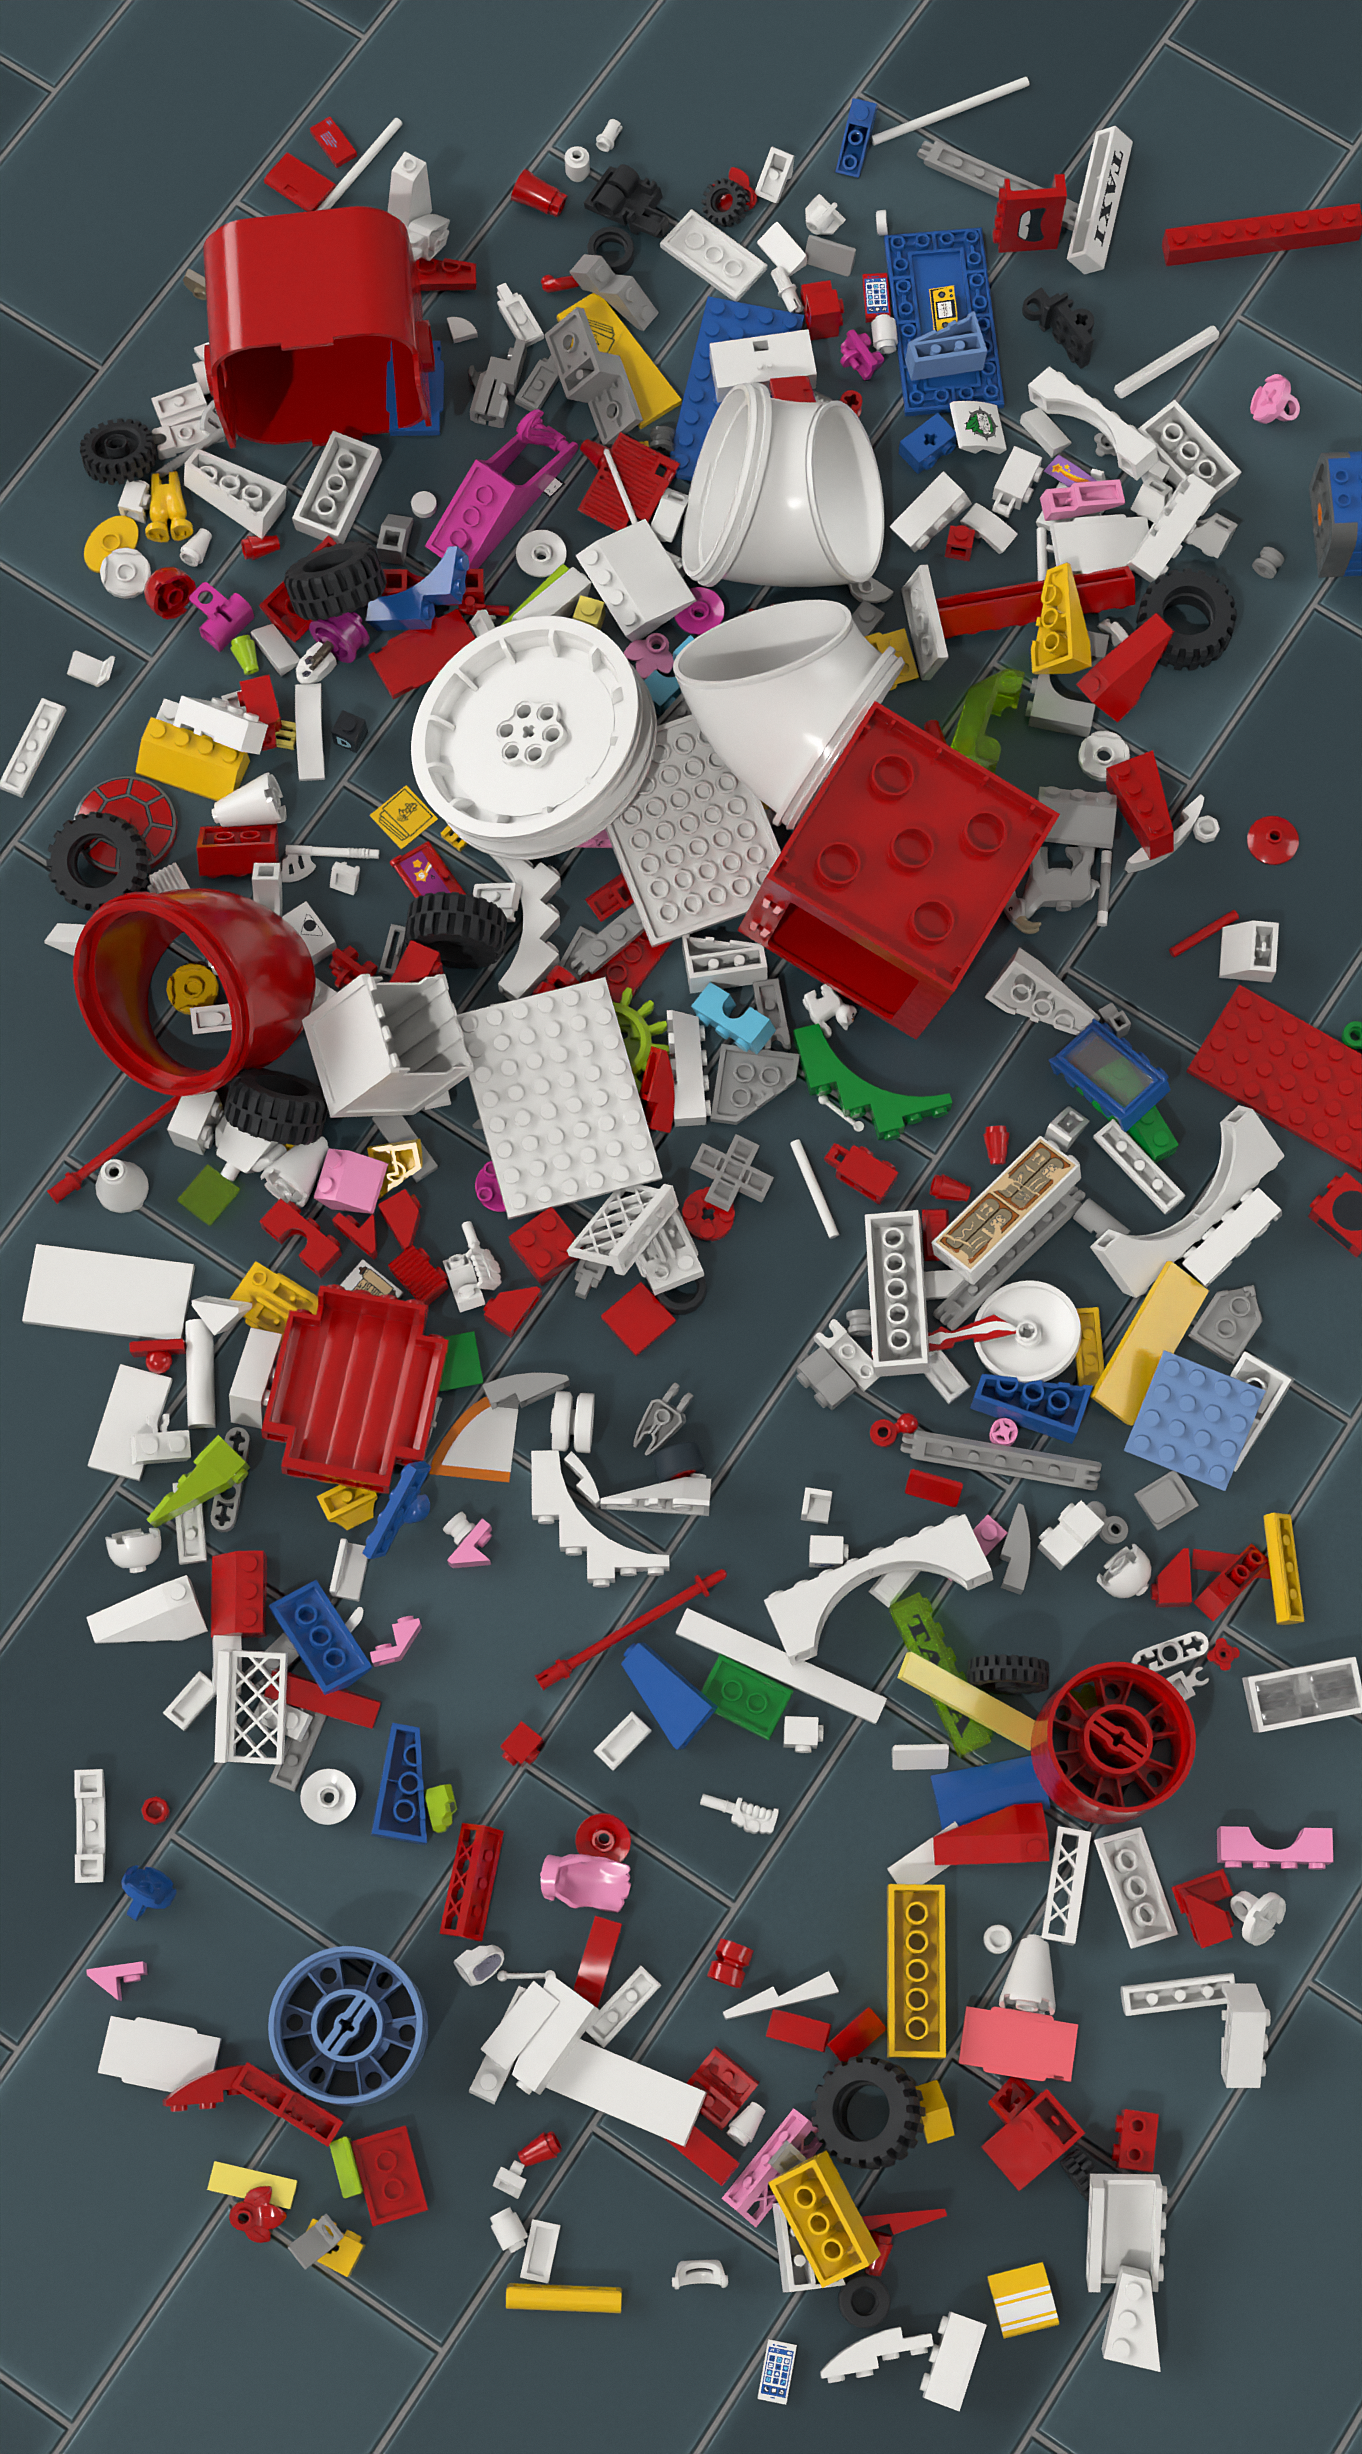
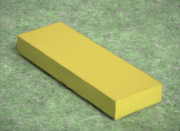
M214 2161L207 2190L245 2198L247 2192L253 2188L271 2186L272 2195L269 2203L291 2209L298 2181Z

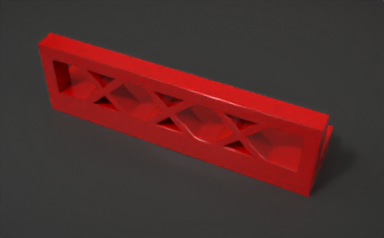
M462 1823L439 1934L482 1942L504 1831L486 1825ZM470 1831H476L474 1842L469 1845ZM468 1859L470 1862L469 1868L464 1873L462 1870L463 1864ZM463 1887V1897L458 1901V1890ZM457 1914L456 1930L450 1929L452 1918Z

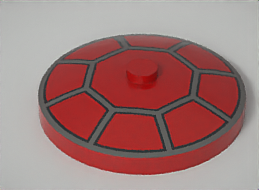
M132 776L115 777L105 780L88 791L76 809L75 816L81 813L87 815L90 812L98 811L115 815L134 825L139 830L138 833L147 842L145 847L147 850H150L151 858L148 859V865L151 866V869L163 861L174 845L177 835L175 810L164 791L148 780ZM95 838L88 842L81 850L84 858L98 870L117 876L121 866V856L118 847L112 841L105 838Z

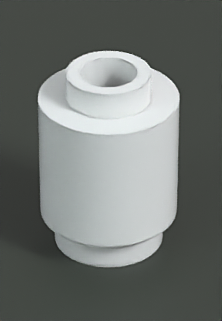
M579 146L572 147L565 153V171L572 181L581 182L590 172L589 154L586 149Z
M887 314L877 316L871 322L873 346L881 354L893 353L896 351V345L898 344L896 320Z
M510 2207L490 2218L493 2224L491 2228L503 2251L509 2249L510 2253H513L526 2245L524 2240L528 2238V2235L517 2213H513Z

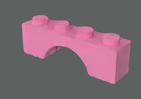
M1220 1826L1217 1829V1863H1225V1868H1242V1863H1253V1868L1256 1869L1270 1868V1864H1281V1869H1298V1864H1309V1869L1312 1870L1326 1869V1865L1333 1863L1332 1828H1303L1290 1847L1282 1850H1273L1257 1842L1249 1827Z

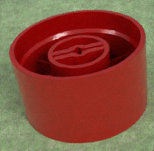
M1128 1662L1097 1664L1071 1678L1043 1705L1034 1723L1031 1736L1032 1763L1044 1791L1055 1804L1070 1815L1097 1824H1118L1133 1820L1172 1796L1189 1774L1196 1748V1733L1192 1715L1178 1690L1155 1671ZM1094 1682L1099 1706L1085 1711L1069 1691L1082 1684ZM1105 1687H1110L1115 1691V1699L1106 1697ZM1130 1689L1142 1695L1153 1705L1154 1708L1145 1716L1134 1708L1125 1705ZM1056 1709H1062L1066 1712V1721L1057 1719L1055 1715ZM1106 1719L1116 1720L1123 1724L1130 1731L1133 1738H1131L1129 1732L1125 1728L1115 1726ZM1151 1719L1159 1722L1161 1726L1160 1732H1155L1151 1729ZM1052 1727L1069 1733L1067 1751H1054ZM1170 1738V1766L1149 1758L1153 1747V1740ZM1091 1747L1095 1750L1099 1758L1103 1760H1110L1112 1763H1114L1121 1769L1112 1768L1103 1764L1094 1755ZM1077 1773L1087 1782L1094 1785L1090 1797L1083 1794L1069 1781ZM1147 1774H1152L1157 1778V1787H1152L1147 1782ZM1135 1781L1150 1800L1138 1806L1125 1807L1121 1787ZM1098 1797H1105L1109 1805L1098 1802Z

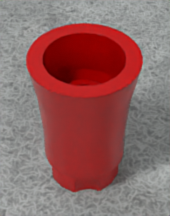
M524 169L515 183L511 194V201L525 204L547 215L551 214L558 218L564 209L568 196L539 179L527 169Z

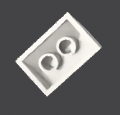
M949 2312L948 2317H942L938 2328V2333L942 2334L939 2345L934 2344L929 2357V2361L933 2362L930 2374L924 2373L920 2385V2390L924 2391L922 2397L960 2411L986 2324Z

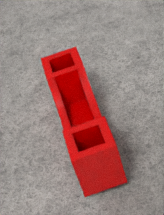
M383 569L387 583L382 597L405 591L422 581L425 577L417 576L407 569ZM468 569L462 605H465V598L468 596H472L475 599V604H485L483 569Z

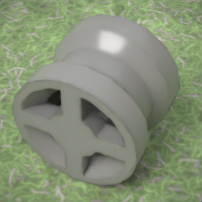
M1263 547L1260 552V558L1255 559L1252 566L1259 575L1272 579L1277 573V567L1283 564L1284 557L1274 548Z
M858 1309L846 1313V1319L850 1324L847 1328L849 1336L872 1335L870 1310Z

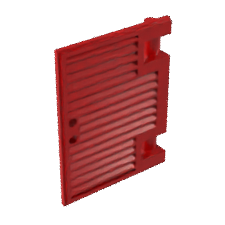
M620 432L610 453L635 516L639 519L638 522L646 519L649 523L663 494L673 480L680 463ZM605 459L582 500L578 511L619 531L628 527L627 524L630 518L608 462ZM660 464L667 467L663 477L655 474Z

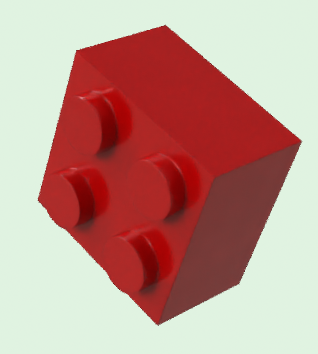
M549 1207L509 1236L510 1246L541 1286L579 1259L568 1255L567 1249L576 1237L553 1207Z

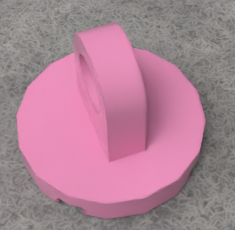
M1274 374L1265 379L1267 383L1263 387L1260 386L1252 398L1250 410L1251 414L1254 415V420L1267 424L1275 418L1283 422L1297 418L1300 406L1298 400L1290 394L1291 384L1289 380L1279 374ZM1287 403L1290 408L1288 415L1284 411Z

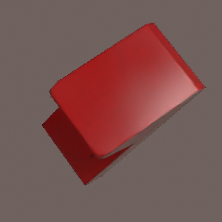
M339 1212L332 1219L334 1227L375 1260L378 1255L376 1219L374 1214L358 1228L360 1225L350 1215L344 1217Z

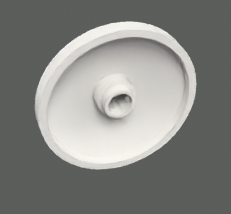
M1019 1281L1008 1284L990 1295L977 1313L975 1322L994 1314L1016 1327V1334L974 1343L982 1363L994 1375L1017 1377L1018 1382L1024 1383L1037 1380L1045 1382L1062 1373L1071 1364L1078 1352L1082 1331L1077 1310L1062 1291L1047 1283Z

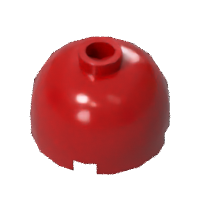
M160 568L148 578L145 584L144 594L146 603L163 619L177 618L188 610L184 607L188 605L190 601L189 596L196 590V585L184 571L178 568Z

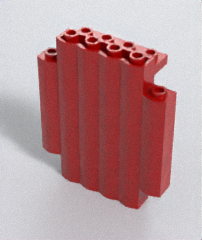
M332 1284L319 1287L316 1315L305 1309L289 1310L261 1430L262 1438L286 1443L281 1465L282 1474L389 1494L396 1463L406 1466L409 1463L424 1461L449 1340L437 1334L424 1335L429 1305H425L422 1301L415 1299L407 1301L398 1300L397 1297L388 1294L372 1295L371 1292L362 1289L354 1291L345 1290L340 1285Z

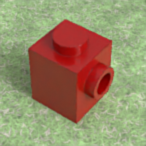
M521 1721L500 1746L504 1752L502 1757L513 1767L517 1763L522 1768L526 1763L531 1765L540 1754L537 1749L544 1742L543 1738Z

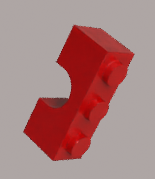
M280 1198L259 1221L262 1229L281 1245L293 1235L305 1237L307 1245L299 1254V1258L305 1266L319 1278H322L342 1256L339 1248L341 1244L330 1234L327 1237L319 1231L321 1227L310 1217L307 1220L300 1215L301 1210L293 1202L289 1201L286 1203Z

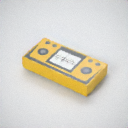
M954 285L929 289L934 330L937 332L947 327L948 323L954 320L958 322Z

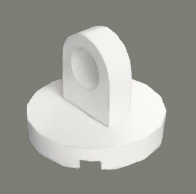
M1241 1891L1230 1901L1233 1913L1244 1922L1242 1937L1254 1946L1265 1943L1273 1936L1275 1930L1272 1928L1276 1922L1278 1924L1282 1922L1286 1911L1285 1900L1273 1892H1269L1258 1899L1249 1892Z

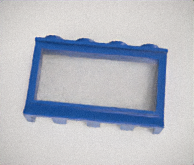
M1093 1018V1022L1055 1057L1049 1059V1063L1054 1074L1059 1075L1063 1073L1067 1083L1072 1088L1077 1085L1082 1089L1084 1097L1090 1103L1095 1100L1100 1104L1102 1112L1108 1118L1113 1115L1118 1119L1121 1130L1126 1132L1171 1090L1167 1081L1169 1077L1160 1067L1154 1068L1150 1064V1060L1142 1052L1137 1054L1132 1050L1131 1044L1125 1038L1121 1037L1119 1039L1116 1037L1108 1024H1101Z

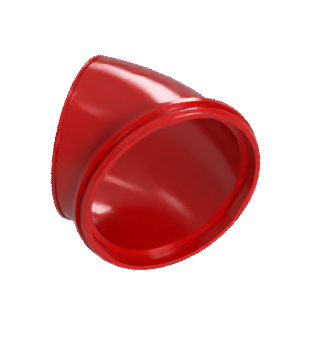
M177 889L158 894L131 892L117 896L96 910L85 924L78 938L73 959V979L78 1004L91 1034L103 1052L121 1071L136 1082L151 1090L173 1096H194L215 1091L231 1081L240 1070H249L250 1068L262 1069L275 1061L288 1050L304 1028L302 1020L310 1014L315 997L316 977L314 964L309 949L299 933L287 921L266 906L242 895L215 889ZM182 932H185L214 967L223 985L230 1008L232 1035L229 1053L222 1063L212 1070L193 1069L174 1060L156 1039L149 1020L148 991L151 977L162 954Z

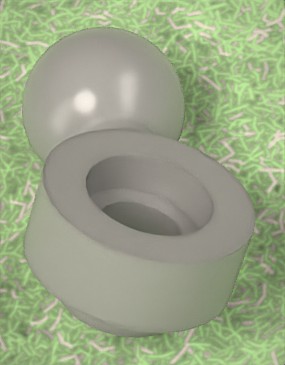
M1092 1501L1086 1505L1105 1523L1099 1532L1101 1539L1105 1543L1114 1545L1126 1538L1128 1526L1122 1518L1117 1516L1107 1517L1104 1505L1098 1501ZM1112 1525L1118 1527V1534H1114L1111 1531Z

